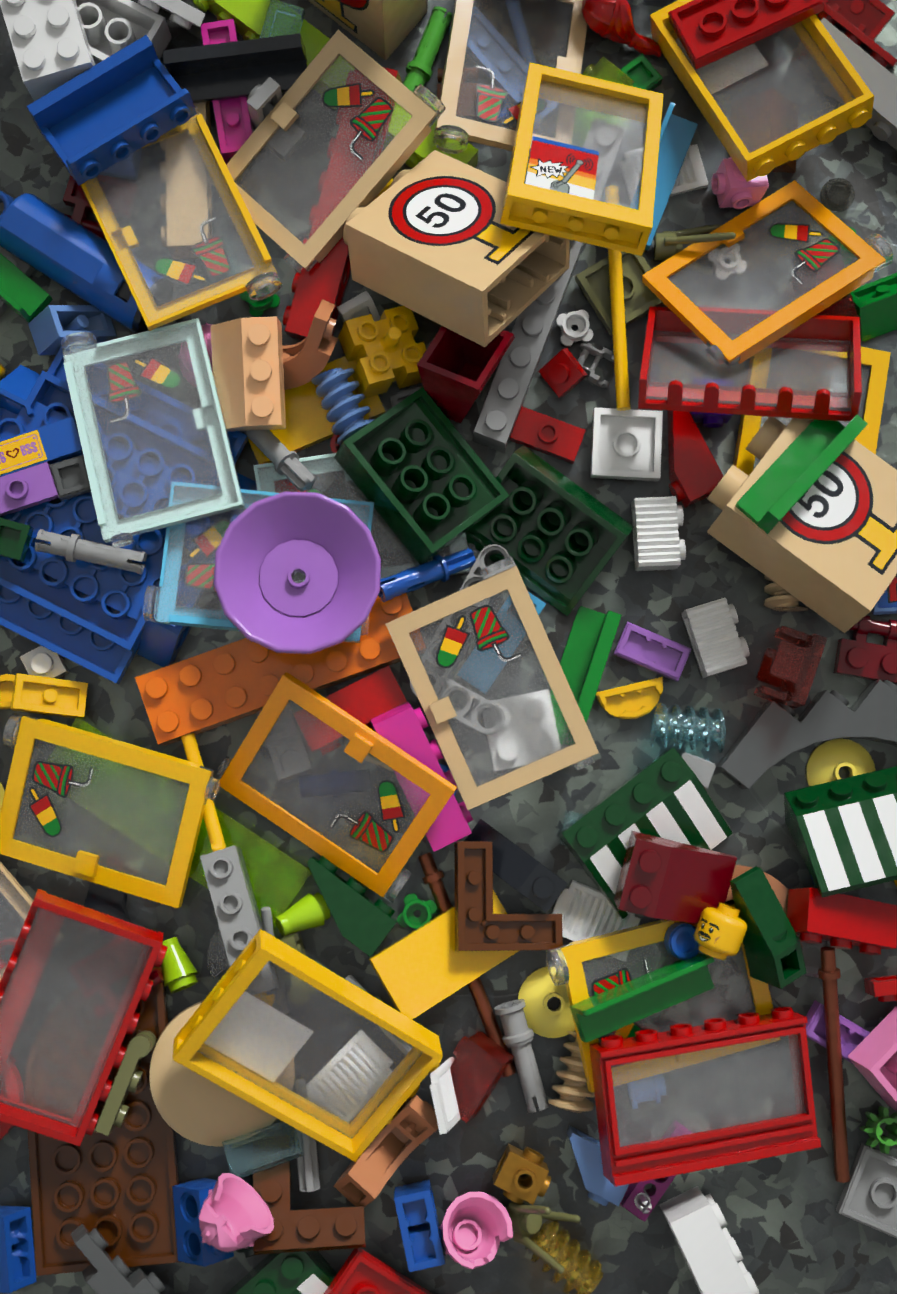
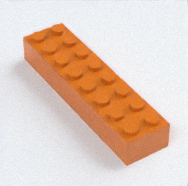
M407 593L386 602H382L381 597H377L367 620L362 624L360 643L343 641L340 644L312 654L277 653L244 638L135 677L157 744L167 746L181 741V737L191 733L197 735L256 714V712L263 709L281 677L286 672L317 692L388 665L401 662L386 623L413 612ZM420 629L410 632L409 634L418 654L425 653L426 646Z

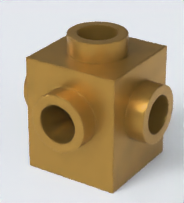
M508 1143L492 1176L493 1184L503 1189V1195L509 1200L521 1205L523 1201H526L533 1205L537 1196L543 1197L551 1182V1177L548 1176L549 1169L547 1163L543 1161L545 1157L532 1148L525 1147L524 1151ZM522 1174H528L525 1177H520Z

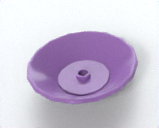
M285 491L254 502L229 524L215 552L214 587L225 616L248 640L277 653L312 654L342 643L367 620L380 592L381 557L370 529L348 506L319 493ZM295 573H303L306 576L302 583H295L292 577Z

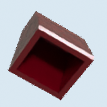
M441 326L418 362L417 367L424 390L447 418L458 423L463 421L514 340L513 333L503 330L486 347H483Z

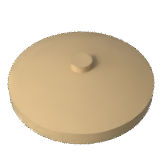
M201 1001L189 1006L176 1015L160 1034L150 1061L149 1082L151 1094L162 1118L182 1137L207 1146L222 1147L240 1144L264 1132L277 1118L172 1060L174 1038L203 1002ZM294 1057L275 1079V1081L291 1090L295 1076Z

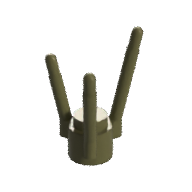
M720 224L655 233L654 260H662L664 262L683 250V244L734 239L736 234L734 232L706 234L720 227ZM688 265L682 269L683 271L706 277H712L714 274L713 271L694 265Z
M510 1202L506 1209L512 1221L513 1240L526 1246L559 1274H563L564 1267L528 1237L540 1230L542 1219L578 1223L581 1220L580 1216L554 1212L549 1207L527 1205L524 1203L521 1205Z

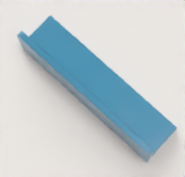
M670 102L661 125L653 225L645 247L647 251L651 246L698 126L697 123L672 114L675 106L673 102ZM640 181L629 208L638 210Z

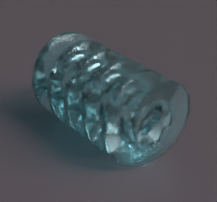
M659 703L651 720L650 745L653 747L656 738L661 737L663 748H667L671 738L675 739L677 749H681L684 741L689 740L691 750H695L698 742L703 741L704 750L709 752L712 743L716 742L719 753H722L726 739V724L723 712L720 708H715L711 715H709L706 707H700L697 714H695L693 706H686L683 713H681L678 704L672 705L669 712H667L666 705Z

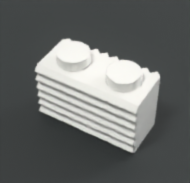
M676 496L633 499L631 513L632 526H634L635 571L674 570L681 565V560H685V540L679 539L678 527L683 526L684 514L682 505H677Z
M725 597L686 609L681 613L702 678L747 664L745 657L750 655L745 638L743 636L738 637L735 626L739 622L734 605L727 604Z

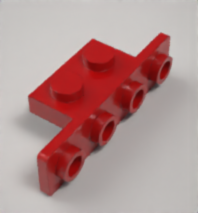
M823 0L824 11L816 15L820 20L825 18L831 24L835 25L836 23L846 31L844 34L858 46L863 44L872 51L870 56L882 66L886 67L889 65L893 69L896 67L897 59L874 42L895 15L893 10L880 0Z

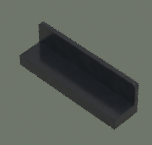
M300 33L163 50V60L166 69L181 89L186 88L193 103L249 96L256 85L263 84L269 77L280 85L282 92H287L307 68L306 49Z

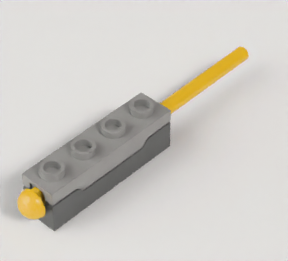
M191 733L182 736L181 740L187 761L203 765L195 734ZM208 783L203 819L212 852L201 855L200 859L231 967L260 929L264 930L242 849L235 845L226 848ZM271 961L267 962L246 991L272 1006L275 994L267 995V992L280 988L274 964Z

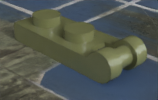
M141 1031L130 1041L94 1131L109 1136L115 1127H122L130 1108L124 1105L129 1091L136 1092L144 1073L138 1070L141 1061L156 1044V1036L151 1031Z

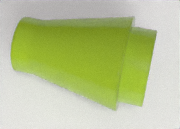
M319 892L313 895L308 893L284 913L275 917V923L281 935L285 937L291 933L323 926L325 920L329 919L331 914L323 896Z
M173 937L164 940L162 945L167 946V951L161 964L164 986H168L171 993H176L197 984L198 981L195 975L198 974V971L183 950L178 938Z

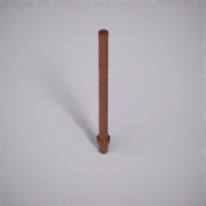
M428 852L418 856L425 877L422 879L424 884L429 885L439 913L442 914L452 908V905L441 879L444 877L442 870L438 871L432 853ZM478 977L467 985L503 1077H508L515 1074L516 1069L508 1048L503 1043V1036L481 979Z
M822 947L820 948L821 968L818 969V978L822 979L835 1180L845 1183L850 1181L837 988L840 969L836 968L835 948Z

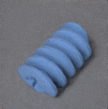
M353 368L330 369L315 376L311 381L314 385H318L316 394L324 398L321 401L322 408L330 410L326 418L329 422L335 423L332 426V432L335 435H341L337 439L339 446L347 438L375 420H364L363 418L371 409L369 406H358V403L365 398V395L363 393L353 394L352 392L360 386L359 381L348 382L347 380L355 373Z

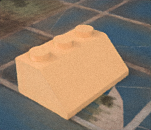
M278 317L238 318L211 325L213 376L226 431L286 429L282 324Z

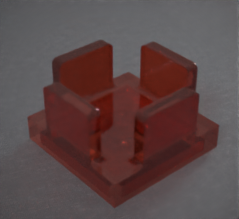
M781 626L775 630L774 636L791 643L782 641L778 644L777 650L767 648L756 675V680L777 687L780 691L766 686L756 687L754 695L794 709L806 704L828 638L815 633L809 635L786 626Z

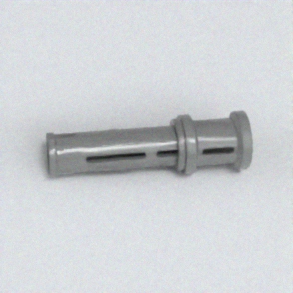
M516 999L496 1006L494 1011L496 1015L500 1016L505 1033L502 1037L503 1043L510 1047L527 1104V1111L533 1113L536 1112L537 1106L542 1111L548 1108L550 1104L546 1097L531 1041L534 1039V1032L532 1028L528 1027L524 1014L525 1000Z

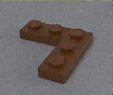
M454 842L455 951L561 950L560 948L563 947L562 914H493L492 842Z
M289 1136L253 1138V1188L265 1201L274 1219V1229L272 1232L254 1242V1255L365 1248L364 1206L291 1210Z

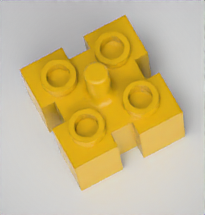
M404 306L383 311L380 319L375 322L371 314L345 320L338 338L347 362L356 360L357 365L354 369L353 378L354 381H359L358 392L359 394L363 393L365 398L386 393L392 382L395 381L399 389L422 383L417 364L427 349L424 341L415 343L414 337L419 328L412 310Z

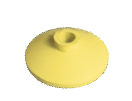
M832 739L820 744L811 753L806 765L807 784L810 787L840 780L839 770L843 766L848 768L849 777L876 771L875 764L871 755L860 744L849 739Z
M546 966L535 970L524 980L518 993V999L525 1000L526 1006L523 1010L528 1027L532 1028L534 1033L543 1037L560 1038L569 1035L567 1031H575L565 984L568 982L566 970L563 967ZM552 997L560 999V1007L556 1010H551L547 1006L548 1000Z

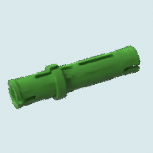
M436 6L432 9V14L414 58L406 66L407 75L403 85L418 97H420L425 82L431 79V67L449 23L452 21L453 15L451 12H448L446 17H444L447 9Z

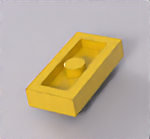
M17 673L14 678L11 710L82 719L85 715L88 683Z

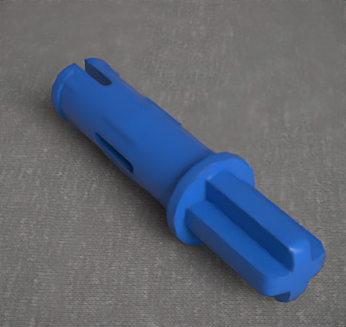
M470 548L445 557L435 555L432 561L380 579V592L378 596L379 598L381 597L382 602H386L439 580L446 582L449 580V575L473 566L476 561L474 553Z

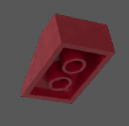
M631 831L614 901L619 910L651 918L698 924L702 911L705 908H717L719 902L726 903L737 857Z

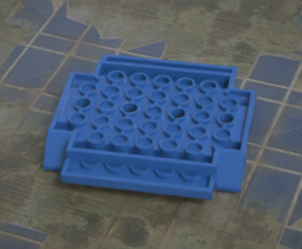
M62 344L47 372L42 370L41 374L20 365L0 381V440L72 416L75 418L63 363L66 362L64 355L69 356L80 352ZM100 364L86 368L118 517L127 519L169 508L172 482L221 487L208 430L198 432L193 414L194 409L136 381L137 385L141 388L142 396L129 401L130 414L126 420L110 424L111 420L125 416V402L118 404L109 402L108 366ZM227 431L234 464H236L248 441V437L239 431ZM83 453L78 454V455H75V456H72V457H69V458H66V459H63V460H60V461H57V462H54V463H58V462H61V461H64V460H68V459H71V458H74V457H77V456H81V455H83ZM237 473L240 489L257 491L255 481ZM91 492L63 500L57 504H52L48 501L0 517L34 528L24 562L0 556V625L116 684H120L136 652L138 655L161 667L173 664L191 627L156 623L166 528L106 543L103 530L98 525ZM236 509L187 522L184 548L191 552L197 547L192 541L194 538L220 520L232 522L246 509ZM40 529L65 536L77 534L81 535L83 540L146 552V561L131 560L135 563L145 564L143 574L140 575L135 572L81 560L69 562L63 556L36 552L35 542L51 544L48 541L36 539L37 533ZM201 552L194 559L190 560L188 564L181 567L177 607L201 609L197 604L205 590L187 587L184 580L185 572L189 564L215 563V552L208 559Z

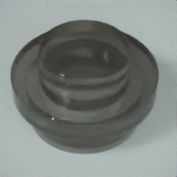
M843 178L829 180L820 192L821 203L828 210L836 213L847 210L855 198L853 186L848 180Z

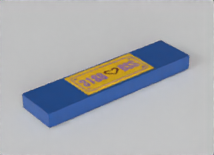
M72 416L0 440V477L44 462L51 464L83 453L76 419Z

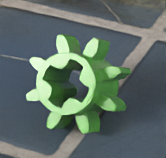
M880 1106L878 1109L879 1114L874 1115L870 1112H865L868 1120L866 1126H861L860 1130L866 1132L870 1137L866 1141L867 1146L873 1148L880 1143V1151L889 1154L890 1146H897V1112L892 1113L889 1117L888 1108ZM882 1123L887 1124L885 1127L888 1132L886 1137L882 1136L883 1130L880 1128Z

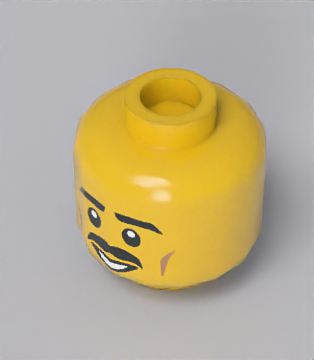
M719 902L717 908H705L694 932V939L699 944L698 950L720 960H726L727 956H735L739 952L747 931V923L738 917L740 910Z

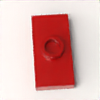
M522 406L509 440L573 464L586 430Z

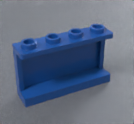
M147 35L26 106L36 127L78 186L94 179L102 171L119 161L127 159L130 154L148 143L155 142L160 136L176 126L186 123L197 114L190 93L186 88L181 89L158 59L154 45Z

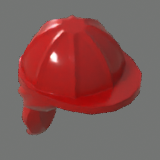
M627 0L582 1L581 11L583 18L599 36L617 43L627 44L644 55L661 56V48L656 41L642 36L635 31L631 7Z

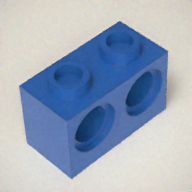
M198 1178L172 1186L177 1256L180 1262L205 1267L234 1257V1252H223L213 1246H209L207 1243H202L199 1214L204 1200L208 1197L209 1190L214 1189L217 1180Z
M430 1179L395 1187L394 1201L409 1272L445 1265V1250L441 1242V1231L438 1227L439 1221Z
M0 1206V1293L10 1294L37 1282L31 1207Z

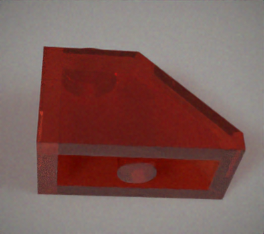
M481 1031L469 1038L464 1036L459 1041L453 1051V1054L457 1057L450 1067L460 1118L465 1123H468L480 1113L514 1058L512 1054Z

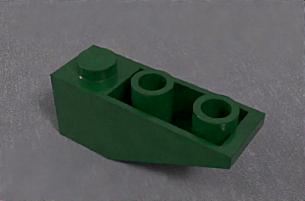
M323 855L319 860L314 856L311 857L307 865L341 935L371 957L397 923V919L392 916L395 910L380 898L373 902L365 896L364 893L367 889L354 878L350 877L346 881L336 874L339 867L328 861Z
M755 866L731 880L730 885L735 908L740 910L738 917L747 923L743 945L750 977L782 989L807 973L800 940L760 867Z

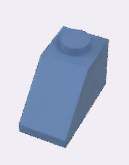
M48 305L28 323L38 355H57L62 344L80 351L116 337L111 318L92 305Z
M569 1126L567 1135L585 1189L589 1191L588 1197L604 1206L611 1202L619 1207L629 1184L615 1187L603 1175L600 1141Z

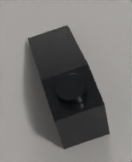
M480 819L472 829V834L468 835L464 841L492 842L493 873L547 913L568 883Z

